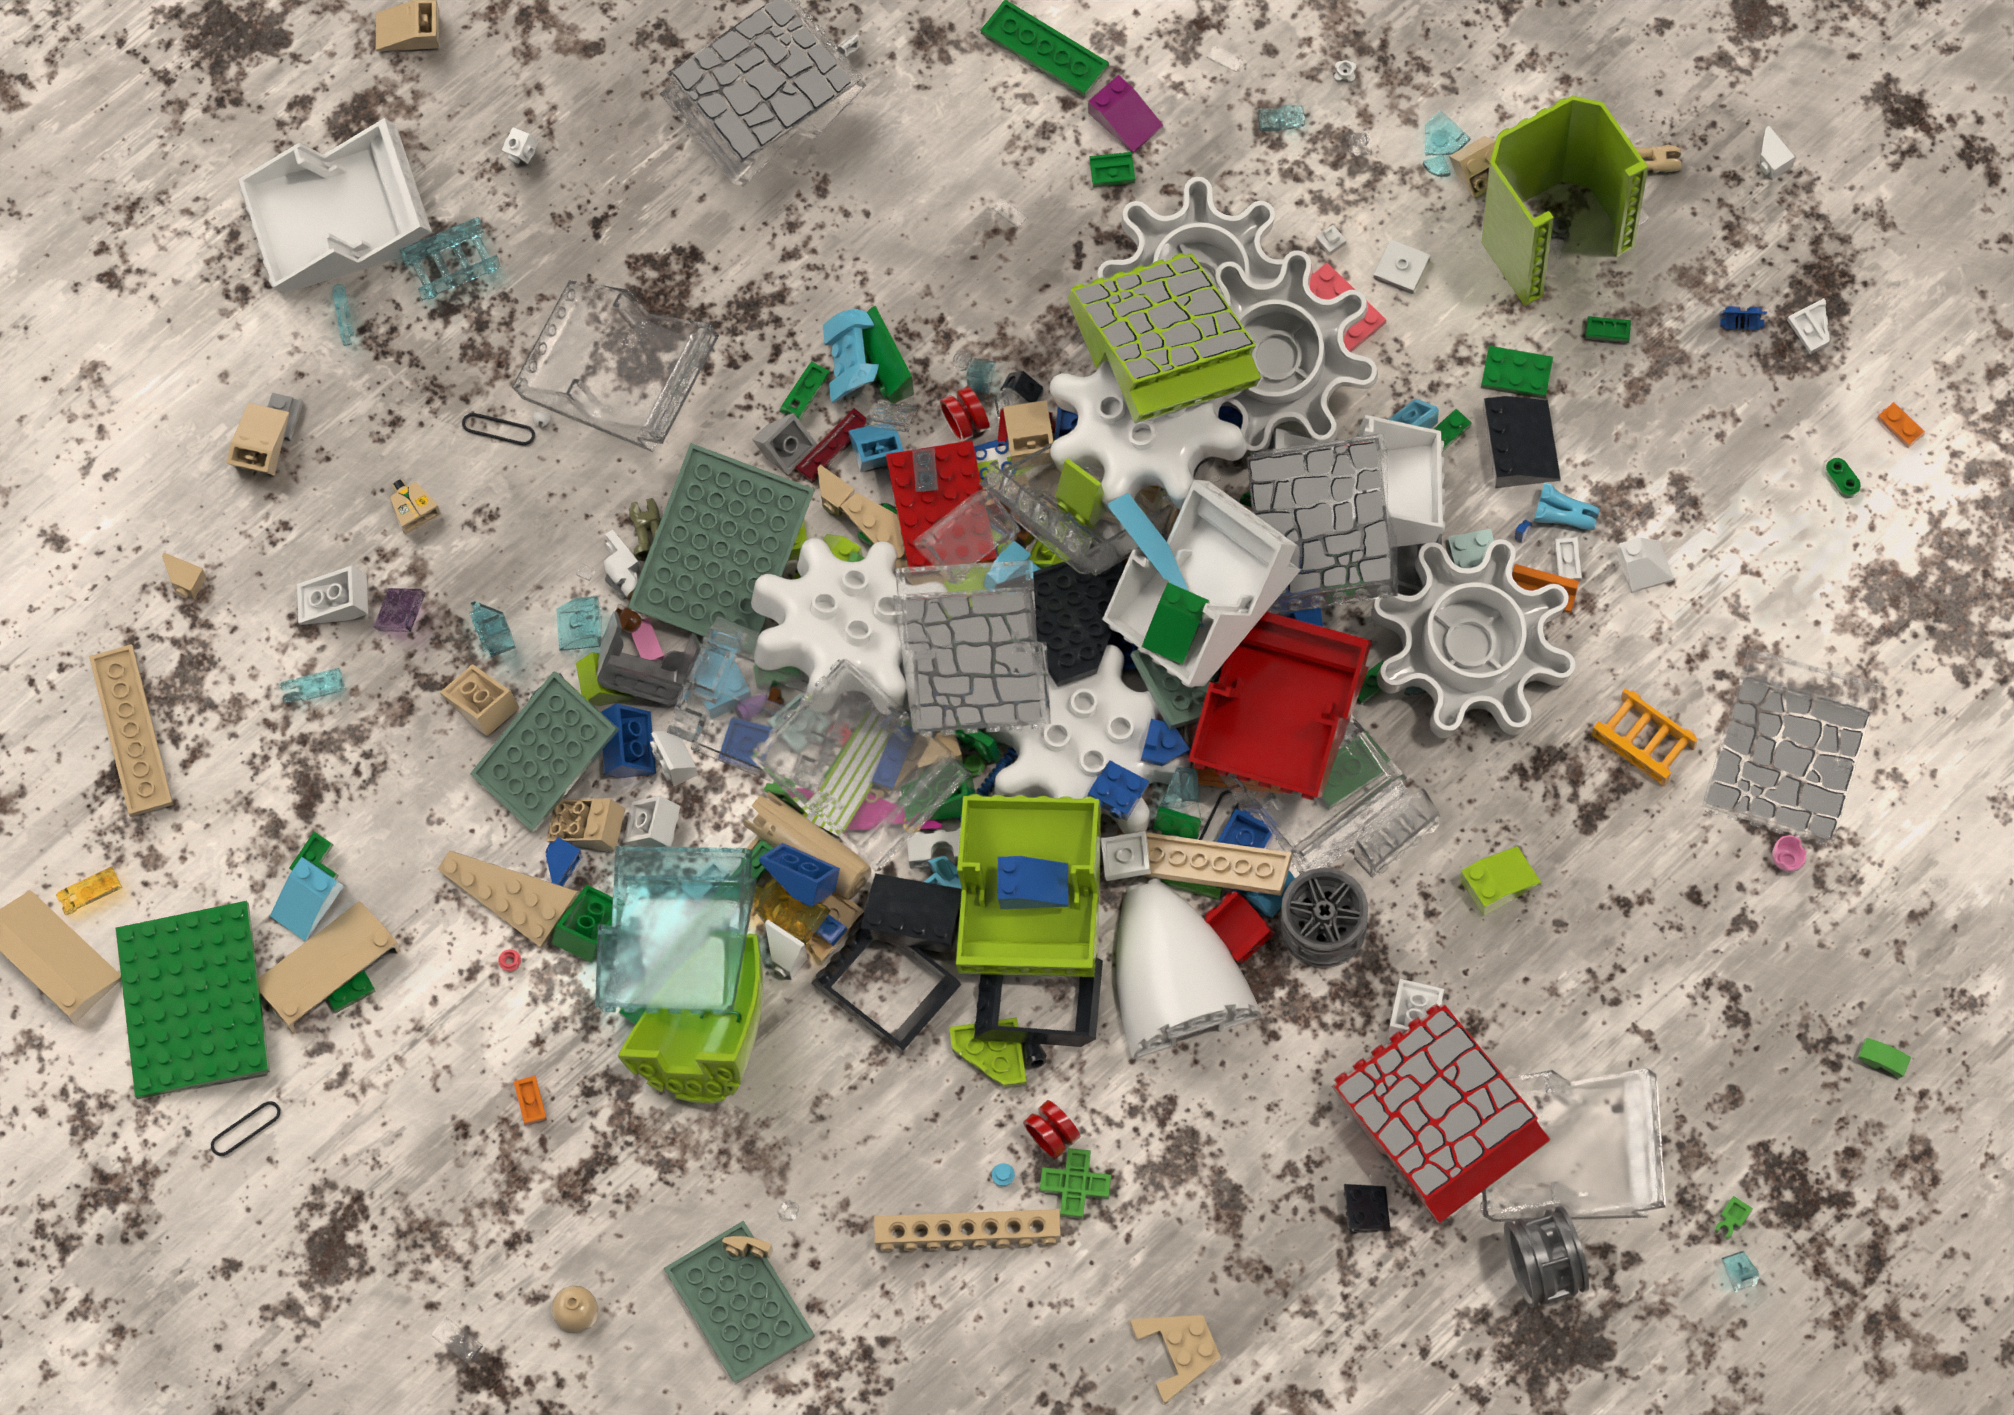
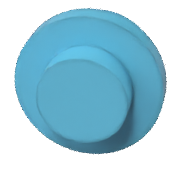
M998 1164L992 1170V1179L999 1186H1008L1015 1178L1014 1169L1009 1164Z

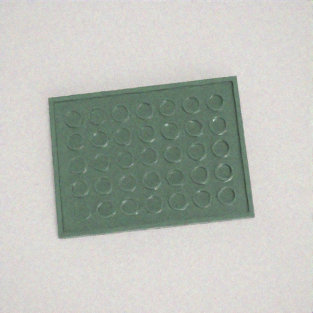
M690 443L628 608L753 655L758 636L761 634L767 618L755 612L751 606L755 582L764 574H772L782 578L815 489Z

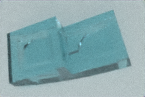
M1282 105L1280 109L1259 108V131H1280L1304 127L1303 106Z

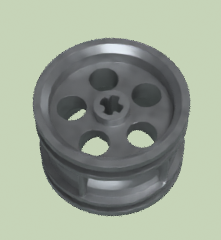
M1563 1206L1556 1207L1555 1212L1551 1209L1546 1210L1545 1216L1540 1219L1524 1222L1523 1219L1519 1218L1515 1220V1224L1511 1221L1504 1224V1237L1511 1267L1521 1294L1530 1308L1537 1307L1538 1301L1544 1305L1549 1301L1568 1295H1577L1578 1289L1582 1293L1589 1290V1275L1583 1249L1574 1224Z

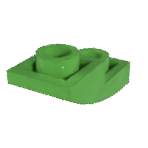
M1865 1038L1857 1057L1875 1069L1882 1067L1899 1079L1904 1077L1911 1057L1905 1053L1870 1038Z

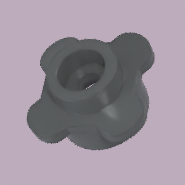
M1562 217L1553 218L1551 237L1557 236L1568 239L1570 237L1569 227H1571V221Z

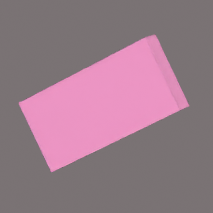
M649 618L641 620L640 628L631 633L640 657L655 662L662 660L664 655Z

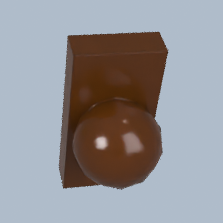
M618 604L615 612L618 613L622 626L621 630L628 633L637 631L642 623L639 614Z

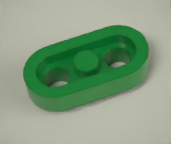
M1841 458L1829 460L1825 473L1841 496L1845 498L1856 497L1859 494L1861 483L1845 460ZM1834 466H1840L1841 469L1836 470ZM1846 483H1852L1853 486L1848 487Z

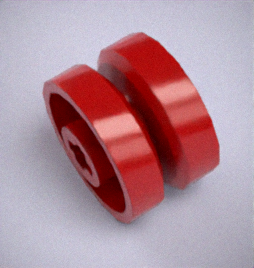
M969 386L957 391V399L949 395L940 400V406L945 419L961 442L973 437V430L980 433L990 428L986 412L978 397Z
M1047 1100L1038 1108L1039 1115L1032 1113L1023 1121V1124L1040 1148L1052 1158L1057 1159L1066 1151L1064 1143L1071 1146L1081 1135L1071 1119L1056 1104Z

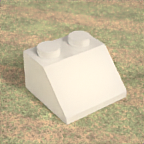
M661 796L632 802L622 843L653 850L670 848L674 840V831L679 818L680 806Z

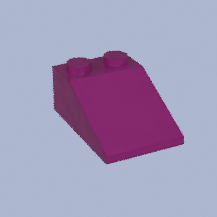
M1117 75L1088 101V114L1132 153L1136 152L1163 128V124L1135 89L1120 75Z

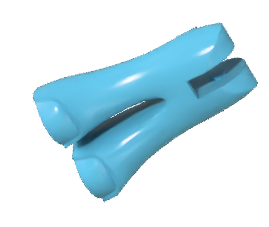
M1545 482L1534 522L1565 524L1582 530H1594L1597 523L1595 519L1598 518L1600 509L1591 504L1570 498L1560 493L1550 483Z

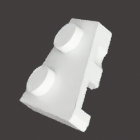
M1824 298L1790 315L1787 319L1810 355L1828 346L1830 343L1825 308L1826 301Z

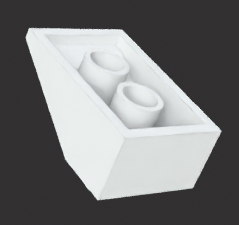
M348 566L297 584L298 624L307 625L348 621L367 615V575L353 566Z
M1400 979L1385 1045L1391 1042L1389 1038L1398 1031L1403 1033L1409 1029L1408 1024L1415 1018L1419 1017L1421 1020L1428 1015L1426 1010L1436 1003L1440 1006L1444 989Z

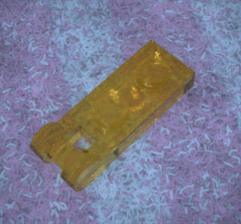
M111 866L59 891L56 897L63 904L62 910L64 914L70 915L76 912L77 909L123 887ZM76 895L77 899L71 901L70 897Z

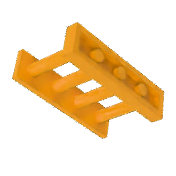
M1624 688L1621 700L1624 701L1623 705L1607 724L1598 721L1593 727L1592 736L1665 787L1670 780L1671 771H1669V767L1686 746L1694 750L1698 739L1691 730L1683 729L1643 701L1638 693ZM1634 708L1642 716L1628 734L1621 737L1615 733L1614 729L1628 711ZM1651 720L1661 728L1646 747L1639 750L1632 742ZM1668 733L1678 739L1677 744L1662 762H1656L1651 758L1652 752Z

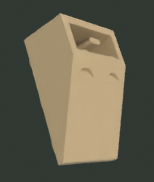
M413 0L376 13V51L439 48V8L437 0Z
M1047 400L1003 407L1012 467L1053 461L1050 454L1053 436Z
M248 403L231 441L226 463L233 467L274 476L290 412Z
M611 798L561 800L553 810L546 841L548 843L555 842L557 837L578 848L596 851L616 850L625 808Z

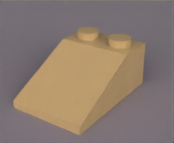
M473 664L440 692L470 724L486 736L490 735L520 709L509 689Z

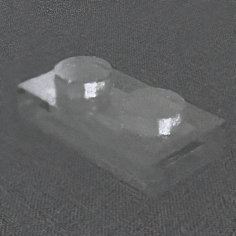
M447 1317L432 1334L434 1339L467 1364L473 1360L483 1347L479 1341Z

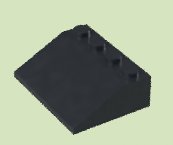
M1513 396L1484 398L1483 415L1495 488L1561 481L1548 400Z
M875 873L861 924L862 938L951 954L961 908L962 889Z

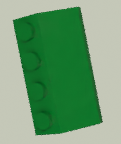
M873 306L867 311V314L874 326L862 329L866 364H879L874 382H879L881 386L879 391L882 398L888 399L890 405L914 395L913 380L877 307Z

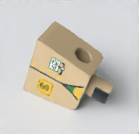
M399 479L392 484V488L396 493L390 496V500L405 535L441 515L438 504L417 482L407 486L403 479Z

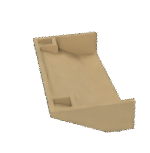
M31 890L0 909V952L67 1015L73 1025L121 980V975Z
M359 901L259 977L260 995L292 1034L296 1032L294 1023L389 949L393 948L397 954L401 950L397 941Z

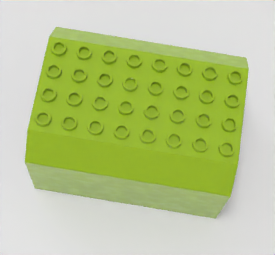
M1573 95L1567 99L1562 98L1554 106L1548 109H1541L1535 116L1529 119L1524 118L1516 126L1510 129L1506 128L1497 135L1490 160L1481 243L1524 306L1543 297L1554 217L1550 211H1547L1533 218L1523 202L1561 182L1588 187L1616 226L1612 247L1616 257L1635 247L1648 165L1603 102Z

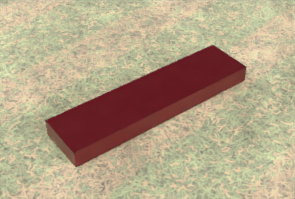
M853 408L795 467V471L812 484L819 477V465L827 468L851 444L848 431L869 426L870 420Z

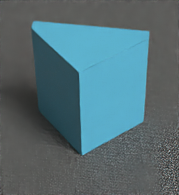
M1415 398L1388 420L1431 429L1438 423L1439 409L1437 406Z

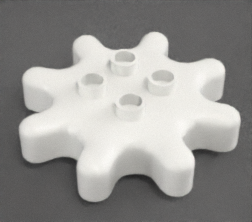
M1193 177L1187 181L1183 194V207L1173 215L1161 216L1143 202H1130L1123 209L1121 225L1124 232L1136 243L1138 249L1129 259L1109 260L1102 263L1098 270L1097 279L1111 278L1112 275L1121 271L1127 273L1141 265L1147 267L1157 260L1163 259L1167 261L1177 254L1183 253L1187 255L1192 253L1224 300L1225 297L1219 289L1215 278L1216 270L1222 263H1237L1253 283H1271L1278 278L1284 259L1268 257L1263 252L1260 242L1273 227L1274 208L1265 201H1256L1239 215H1225L1215 208L1212 186L1203 177Z
M1292 251L1287 254L1278 278L1268 284L1251 282L1243 269L1235 262L1222 263L1217 268L1215 274L1217 284L1225 297L1226 303L1256 344L1252 357L1260 373V381L1257 386L1243 390L1240 394L1228 399L1221 405L1231 406L1243 415L1241 431L1247 443L1246 452L1252 455L1264 453L1269 447L1275 427L1287 421H1296L1302 424L1315 442L1319 444L1330 443L1337 435L1335 419L1328 409V401L1332 393L1343 386L1368 389L1378 379L1377 367L1372 359L1349 352L1344 344V336L1347 330L1360 322L1367 314L1368 306L1365 296L1357 290L1345 291L1330 300L1321 299L1314 295L1310 290L1313 266L1310 257L1302 251Z
M1109 361L1103 362L1096 372L1087 377H1077L1061 373L1052 379L1050 393L1061 409L1078 415V422L1074 430L1053 442L1050 449L1051 458L1061 472L1064 461L1067 458L1082 469L1091 466L1102 469L1104 471V477L1101 482L1104 491L1102 503L1106 511L1111 515L1114 514L1109 509L1108 503L1126 493H1129L1134 500L1138 491L1148 486L1164 488L1175 507L1181 510L1194 480V470L1202 460L1213 456L1234 461L1240 459L1246 453L1247 443L1240 428L1232 423L1218 419L1221 405L1242 391L1135 424Z
M810 538L801 546L797 565L801 578L789 580L772 574H764L755 582L751 601L752 608L760 615L775 620L779 625L762 631L758 636L754 661L758 667L764 670H776L792 666L804 671L809 677L805 701L809 708L814 711H827L834 705L837 696L845 690H858L866 693L880 712L889 715L896 714L903 707L907 691V684L903 674L913 671L908 670L906 667L904 645L908 643H929L932 647L935 669L929 673L913 672L926 674L930 677L943 676L938 672L935 651L938 648L953 649L952 644L948 647L934 646L924 627L929 624H925L924 621L927 617L928 605L935 603L927 600L929 595H939V599L936 602L939 603L940 608L945 613L941 597L942 595H948L947 588L942 583L936 581L920 585H908L900 581L893 574L897 560V551L894 545L889 542H876L870 548L865 559L858 562H846L836 558L823 540ZM924 596V617L920 621L901 622L897 600L899 598ZM913 622L923 625L927 635L926 641H903L900 626Z
M1499 539L1493 541L1486 550L1481 564L1474 568H1460L1452 562L1442 545L1435 542L1426 543L1421 547L1415 559V568L1422 581L1423 589L1413 596H1405L1392 591L1382 592L1377 596L1371 608L1373 621L1377 625L1397 633L1401 638L1403 646L1402 652L1387 659L1382 664L1377 674L1378 686L1387 693H1396L1412 686L1420 687L1428 692L1434 702V709L1430 718V728L1433 734L1439 738L1453 736L1459 728L1464 714L1472 709H1484L1490 712L1504 733L1509 735L1520 734L1526 728L1532 714L1530 706L1524 697L1523 687L1531 681H1540L1554 686L1563 685L1568 681L1575 669L1573 656L1567 651L1550 645L1543 633V625L1558 618L1565 609L1569 599L1567 591L1559 584L1546 585L1534 591L1525 590L1517 585L1511 574L1516 552L1514 546L1507 540Z
M1107 645L1097 674L1057 687L1038 656L1034 654L1035 671L1031 674H1026V676L1034 674L1038 676L1040 697L1038 700L1032 701H1041L1042 718L1039 721H1020L1018 707H1015L1017 718L1015 722L985 723L984 730L986 735L993 738L996 742L1013 747L1018 755L1017 761L997 774L994 795H1002L1004 797L1023 795L1028 798L1038 796L1060 798L1062 796H1069L1073 799H1082L1088 797L1089 790L1097 777L1102 774L1109 760L1149 781V784L1161 782L1169 785H1180L1187 780L1190 772L1191 762L1188 761L1189 754L1180 756L1164 766L1140 761L1151 718L1165 721L1149 691L1136 692L1123 683L1121 677L1123 674L1124 655L1114 645ZM1142 797L1127 821L1122 818L1116 819L1110 815L1109 811L1101 808V814L1111 816L1124 834L1146 831L1148 827L1150 811Z

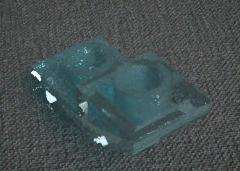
M934 448L912 449L916 492L938 490Z

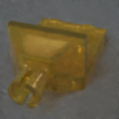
M776 879L768 882L765 887H761L757 883L752 884L751 888L757 890L756 892L749 888L747 890V898L750 901H754V911L764 923L767 920L773 922L805 945L831 912L826 905L817 903L813 907L802 904L801 901L794 899Z

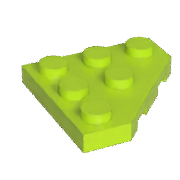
M1017 1017L1001 1019L998 1021V1026L1018 1027ZM975 1023L949 1027L954 1053L1004 1088L1027 1085L1021 1043L977 1040L974 1038Z

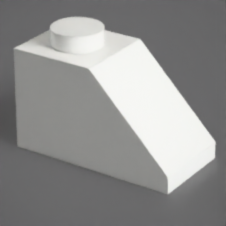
M1768 126L1765 128L1759 167L1765 175L1768 174L1773 180L1793 167L1795 156L1772 128Z

